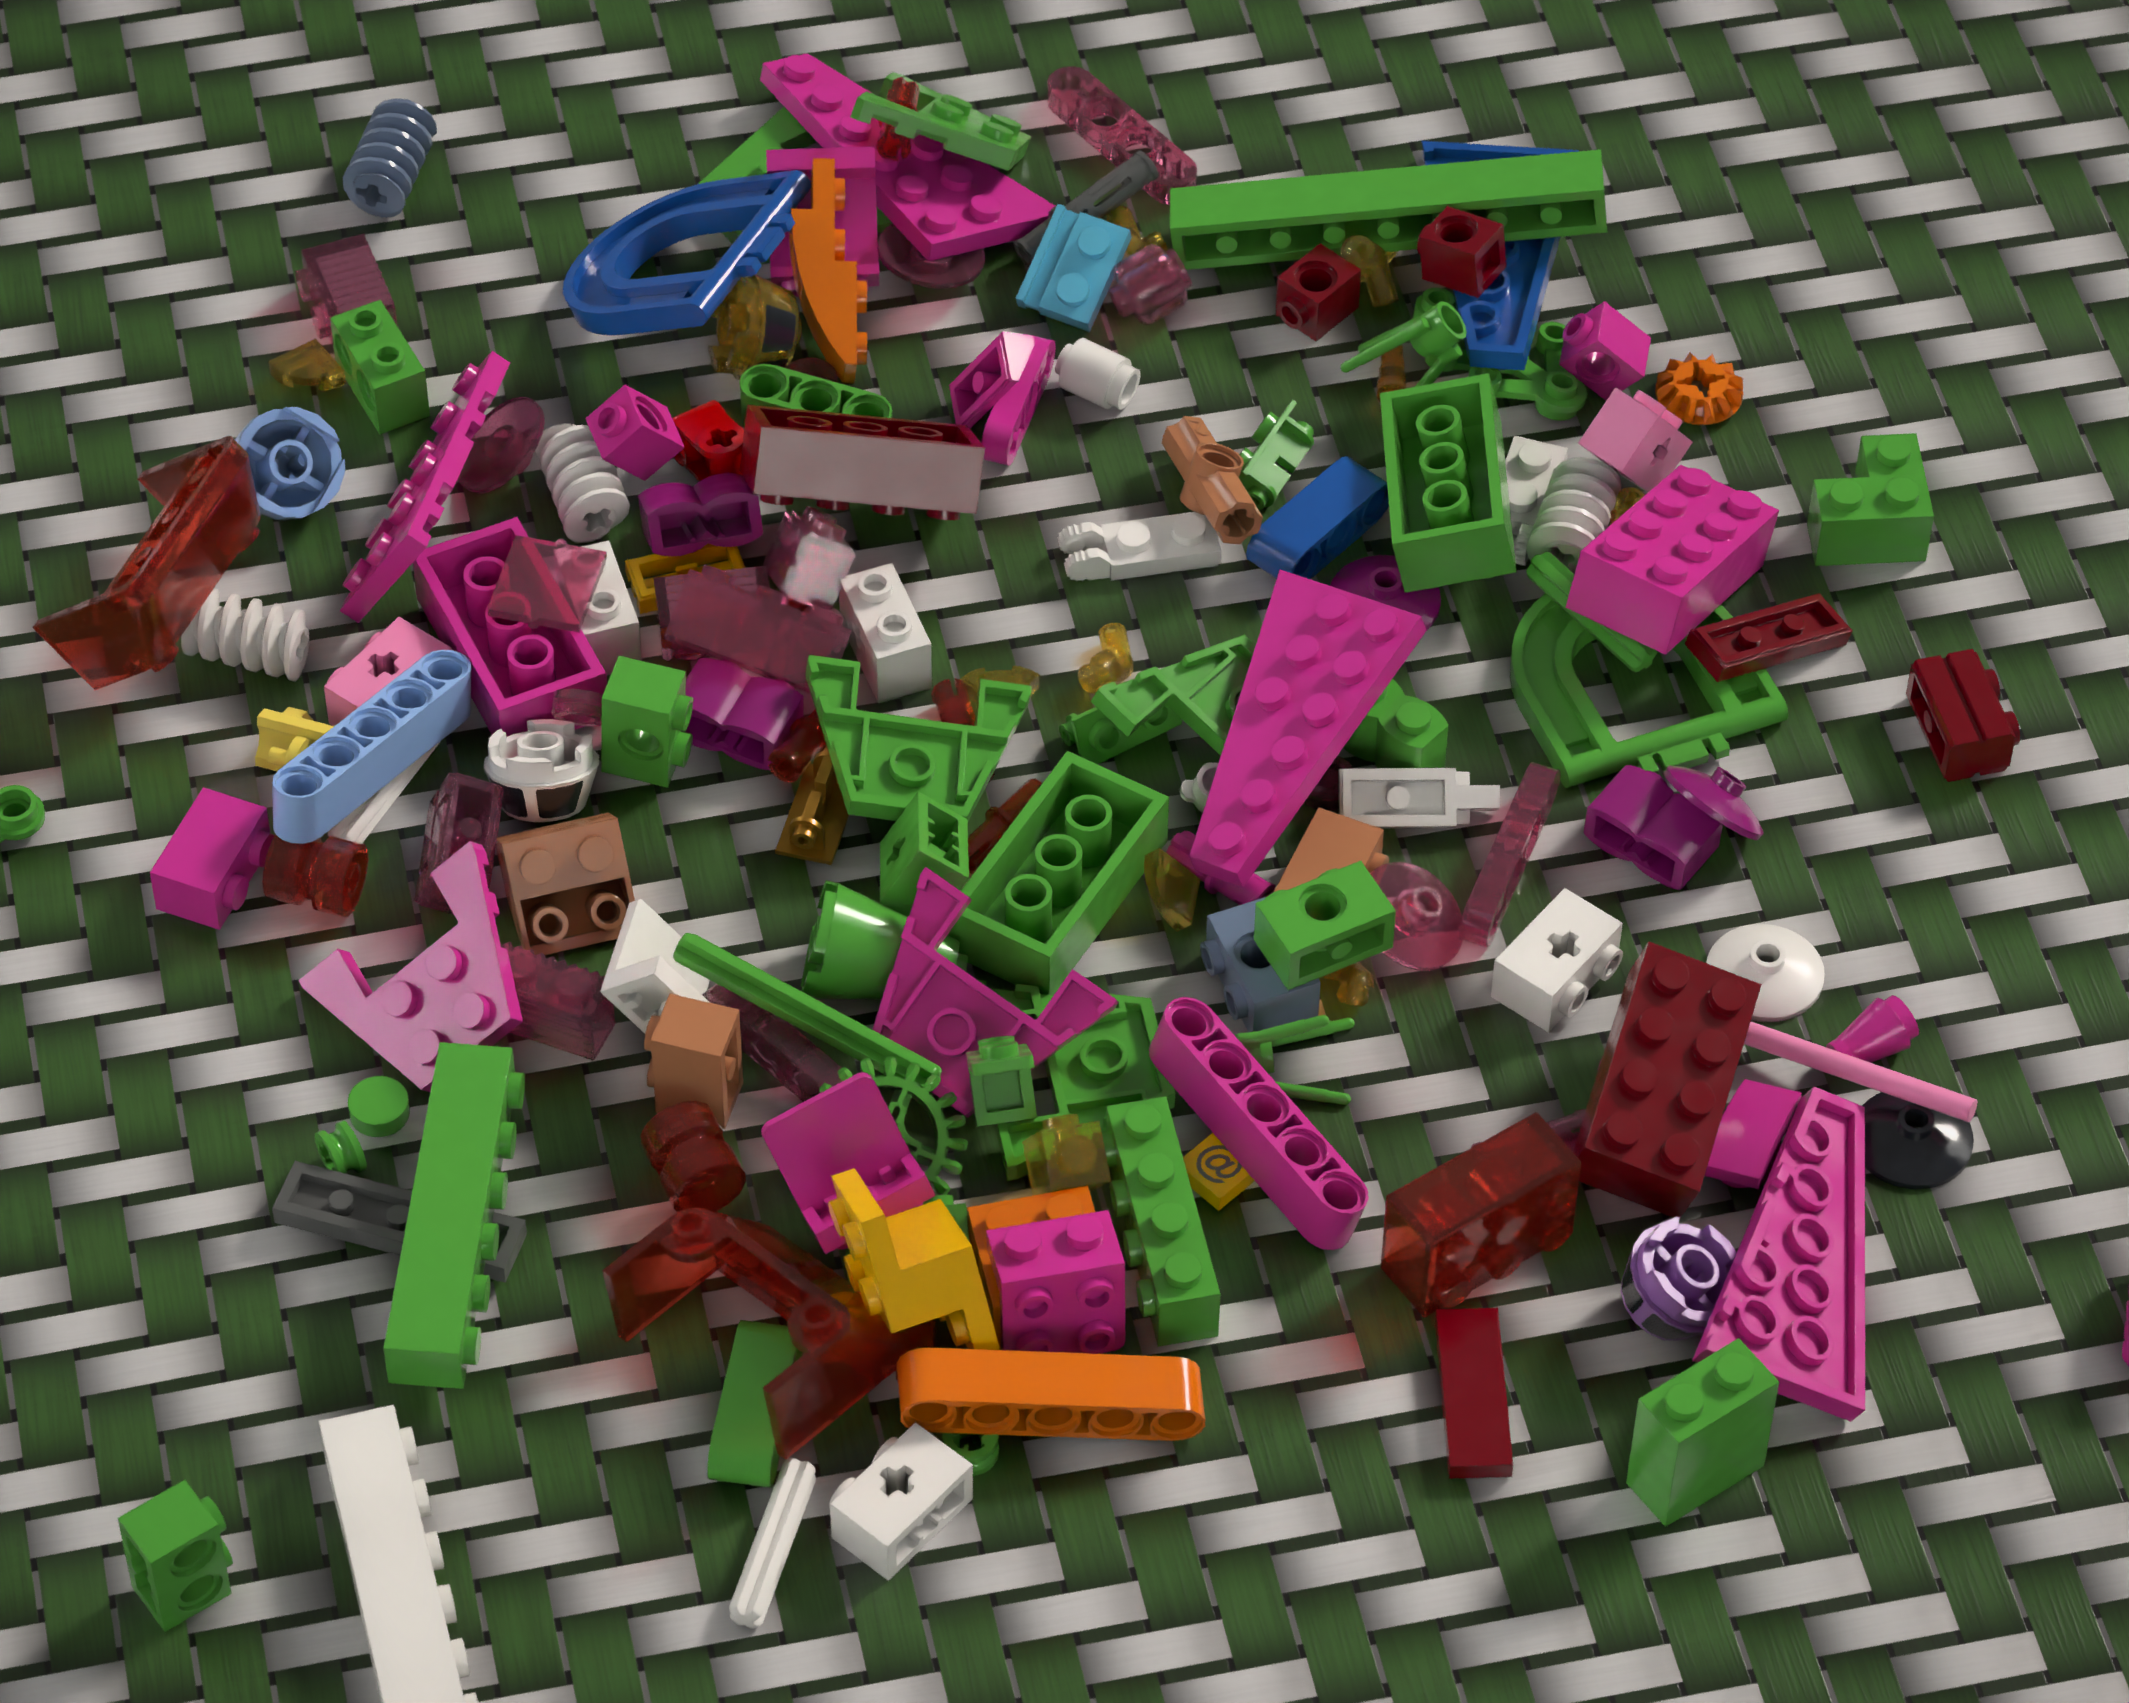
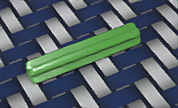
M1545 552L1541 555L1537 554L1531 559V564L1526 570L1527 577L1633 672H1638L1642 669L1646 670L1653 664L1652 660L1657 654L1656 650L1565 608L1574 573L1553 554Z

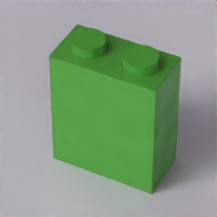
M1739 1338L1638 1399L1626 1484L1665 1527L1764 1467L1779 1381Z

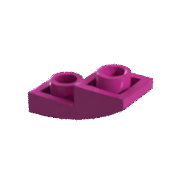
M1744 1079L1722 1116L1705 1176L1719 1179L1724 1184L1734 1188L1751 1187L1759 1189L1769 1176L1780 1149V1141L1788 1130L1802 1093Z

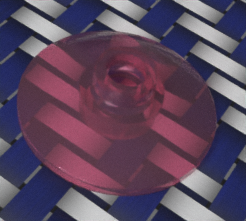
M893 223L882 231L877 246L879 258L889 271L907 282L928 288L947 289L966 285L974 281L981 274L985 262L983 248L928 261Z
M516 397L501 403L486 415L482 427L471 439L474 444L458 477L460 484L464 488L475 494L491 492L506 484L515 475L522 473L528 467L544 430L545 418L540 405L531 398Z
M1386 863L1370 873L1396 910L1393 948L1382 953L1404 967L1420 971L1441 968L1452 960L1461 948L1464 937V924L1459 906L1448 888L1432 873L1410 863Z

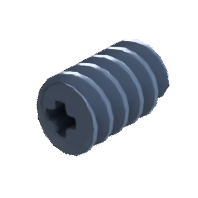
M399 98L384 100L375 107L343 176V188L349 199L358 208L368 214L382 218L394 217L401 213L406 203L405 199L408 198L412 190V184L415 183L419 170L426 159L425 155L428 154L432 146L431 138L437 134L436 122L425 108L411 100Z

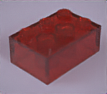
M1538 1112L1533 1113L1386 1195L1381 1269L1423 1318L1434 1313L1436 1309L1457 1306L1468 1297L1472 1290L1493 1278L1501 1280L1508 1277L1523 1261L1543 1250L1545 1252L1553 1251L1569 1238L1573 1232L1581 1161Z

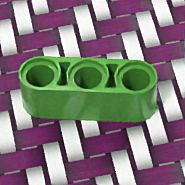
M754 365L741 375L739 382L743 427H745L747 405L893 418L891 404L883 396L776 365Z
M740 1320L712 1432L707 1465L708 1479L768 1488L773 1487L802 1362L804 1346L803 1328Z

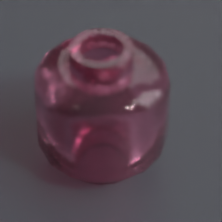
M1152 244L1123 259L1114 266L1113 279L1116 286L1108 289V293L1123 318L1132 314L1141 324L1151 325L1185 305L1188 299L1186 289L1192 286V281L1179 256L1172 248L1164 251L1158 245Z

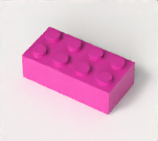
M1680 465L1581 550L1565 608L1666 655L1689 634L1691 629L1696 628L1763 566L1779 510L1763 503L1753 493L1737 491L1713 480L1703 470Z
M518 517L425 548L413 562L417 599L439 640L450 646L453 651L460 652L468 657L471 663V698L492 735L499 729L506 732V737L528 731V720L555 719L570 721L574 723L575 730L602 721V696L607 686L606 672Z

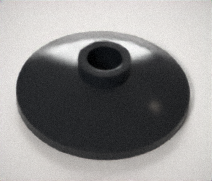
M1883 1092L1871 1097L1862 1105L1865 1107V1168L1880 1180L1901 1188L1929 1189L1950 1182L1969 1163L1974 1144L1973 1131L1969 1122ZM1909 1125L1917 1126L1920 1128H1912Z

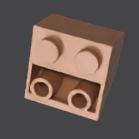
M604 813L494 838L506 897L526 959L618 939L630 902L635 901L618 818L610 813Z

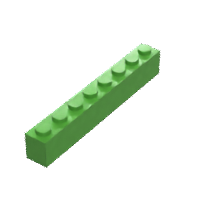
M1601 149L1170 188V234L1176 271L1299 260L1319 243L1340 256L1416 250L1422 229L1427 224H1431L1447 206L1503 224L1505 242L1607 233Z

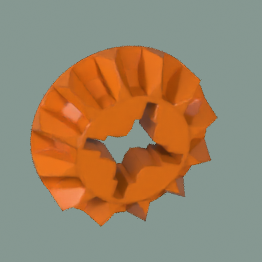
M1689 352L1683 362L1670 359L1665 371L1658 372L1655 389L1656 398L1660 404L1666 407V410L1685 423L1695 425L1716 424L1730 418L1740 408L1743 401V378L1734 374L1732 363L1717 364L1713 353L1706 360H1698ZM1693 381H1701L1704 387H1709L1707 398H1704L1703 392L1699 391L1696 385H1691Z

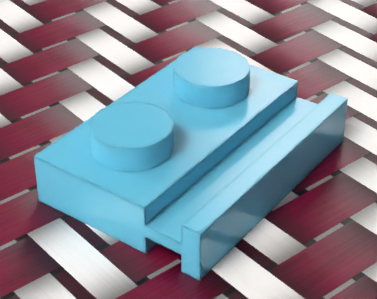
M1057 204L1016 296L1017 305L1022 308L1027 306L1038 310L1041 315L1090 332L1131 241L1130 229L1083 212L1078 214L1066 210L1065 206Z

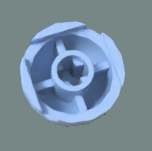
M299 407L270 410L253 418L238 434L229 458L231 481L240 499L256 513L275 520L302 519L324 508L339 492L345 474V459L342 460L341 450L337 444L340 440L335 430L318 414Z

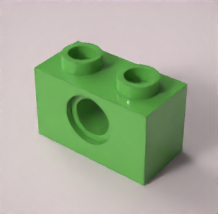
M618 656L602 696L601 772L669 787L676 766L683 768L686 766L693 741V735L685 732L693 709V697L686 696V671Z
M1360 860L1341 869L1327 870L1316 879L1289 890L1275 891L1264 900L1255 904L1254 941L1286 989L1291 990L1393 948L1396 910Z

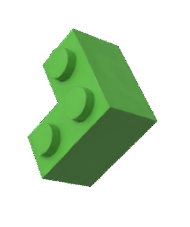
M1917 433L1861 436L1854 478L1814 479L1807 528L1815 566L1926 561L1934 514Z

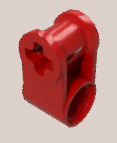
M710 400L672 417L685 447L673 458L679 465L684 466L698 481L724 473L742 475L739 470L744 429L726 413L719 402Z

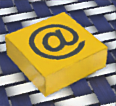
M1211 1133L1183 1156L1192 1190L1218 1211L1254 1182V1179L1214 1133Z

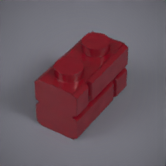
M1973 649L1948 653L1945 658L1937 655L1915 660L1911 664L1906 695L1944 779L1947 782L1972 778L1975 773H1979L1982 776L2005 771L2010 766L2014 745H2018L2020 742V729L2015 714L2012 711L2004 712L1999 702L2000 686L1995 671L1993 669H1984L1977 652H1974Z

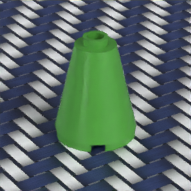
M825 881L817 908L822 909L821 915H818L815 926L812 927L803 969L801 991L816 1000L882 999L889 974L892 973L900 948L901 935L907 916L839 883ZM947 935L937 949V952L966 972L968 955L958 953L959 940Z

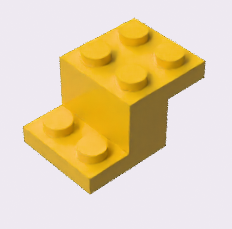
M855 1168L831 1176L837 1198L828 1201L829 1211L839 1237L845 1236L851 1253L843 1256L845 1268L854 1291L860 1290L868 1314L872 1316L879 1313L891 1334L939 1318L941 1322L946 1320L956 1346L966 1344L968 1349L1000 1350L972 1245L942 1200L938 1199L885 1218V1214Z

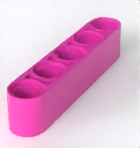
M1181 997L1172 1000L1166 1006L1149 1047V1056L1154 1066L1307 1241L1316 1247L1326 1250L1344 1247L1349 1242L1369 1199L1368 1189L1364 1182L1210 1007L1195 998Z

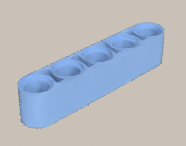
M438 650L428 653L279 769L273 776L272 781L273 830L275 834L284 841L299 844L313 842L322 837L464 723L471 712V663L468 657L453 650Z

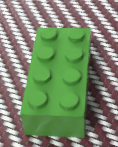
M1486 373L1380 393L1391 538L1405 593L1517 573L1502 425L1490 374Z
M1067 751L961 889V892L969 896L972 901L948 934V936L959 940L958 953L967 954L968 963L1014 985L1038 986L1040 994L1054 995L1167 843L1169 797Z

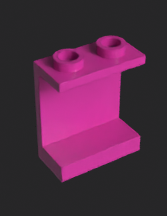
M875 146L766 150L767 174L797 170L807 175L810 181L813 158L835 159V178H845V210L835 211V229H845V261H857V280L867 281V292H869V286H879ZM811 189L795 209H811ZM789 232L784 233L785 238L770 255V278L772 283L784 288L782 290L783 295L798 297L790 258Z

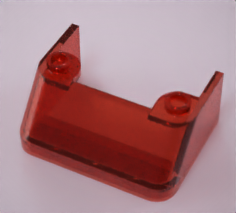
M232 436L223 437L142 471L137 480L164 508L104 594L41 618L32 627L94 690L143 673L149 669L158 672L165 668L179 651L176 643L236 555L249 547L259 535L260 530L257 524L260 521L261 515L249 456Z
M704 1208L685 1209L672 1215L602 1270L618 1337L625 1342H628L717 1270L788 1321L790 1340L804 1355L763 1387L777 1454L785 1460L897 1370V1361L910 1350L906 1329L891 1334L880 1313L872 1316L869 1315L860 1290L855 1292L850 1282L778 1231L761 1222Z

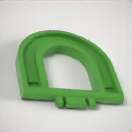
M1545 593L1526 611L1519 622L1513 639L1510 682L1514 699L1561 783L1566 788L1620 772L1625 765L1653 771L1658 775L1659 768L1656 763H1659L1663 772L1669 765L1687 768L1698 766L1708 762L1709 754L1705 747H1708L1716 760L1729 756L1730 747L1725 739L1786 721L1788 719L1787 704L1766 668L1717 682L1684 644L1688 637L1687 635L1673 650L1683 660L1714 713L1617 742L1585 691L1572 665L1576 654L1586 644L1596 639ZM1720 605L1696 628L1730 619L1733 616Z

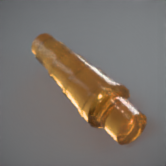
M1403 345L1381 355L1379 380L1377 381V399L1379 402L1380 393L1407 388Z

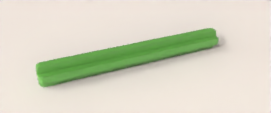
M685 933L679 940L673 954L675 962L860 1062L862 1059L870 1058L874 1069L884 1074L883 1065L886 1057L893 1056L896 1058L897 1063L895 1076L904 1078L906 1069L912 1061L920 1064L919 1073L914 1079V1082L923 1087L927 1079L933 1074L941 1076L942 1069L939 1065L700 936Z

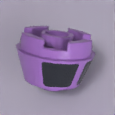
M1674 1217L1644 1230L1634 1243L1622 1277L1621 1295L1624 1306L1633 1321L1648 1334L1662 1340L1674 1341L1703 1335L1737 1253L1730 1241L1711 1225H1707L1700 1230L1689 1224L1679 1223L1680 1217Z

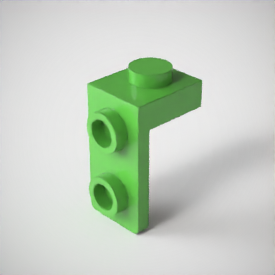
M999 1036L979 1040L978 1051L966 1052L977 1127L1037 1118L1031 1068H1034L1035 1065L1033 1054L1026 1044L1018 1045V1042L1014 1040V1036Z

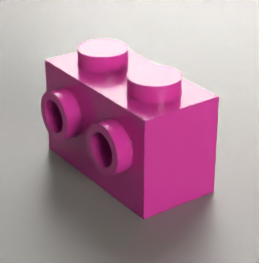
M203 787L150 871L156 909L220 930L231 911H236L243 905L247 896L249 882L258 867H265L273 854L275 836L270 833L267 807Z

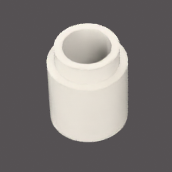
M1080 338L1074 345L1067 344L1060 352L1055 365V373L1059 375L1060 388L1105 409H1110L1112 406L1120 410L1124 409L1132 400L1140 381V370L1131 366L1130 359L1085 338Z

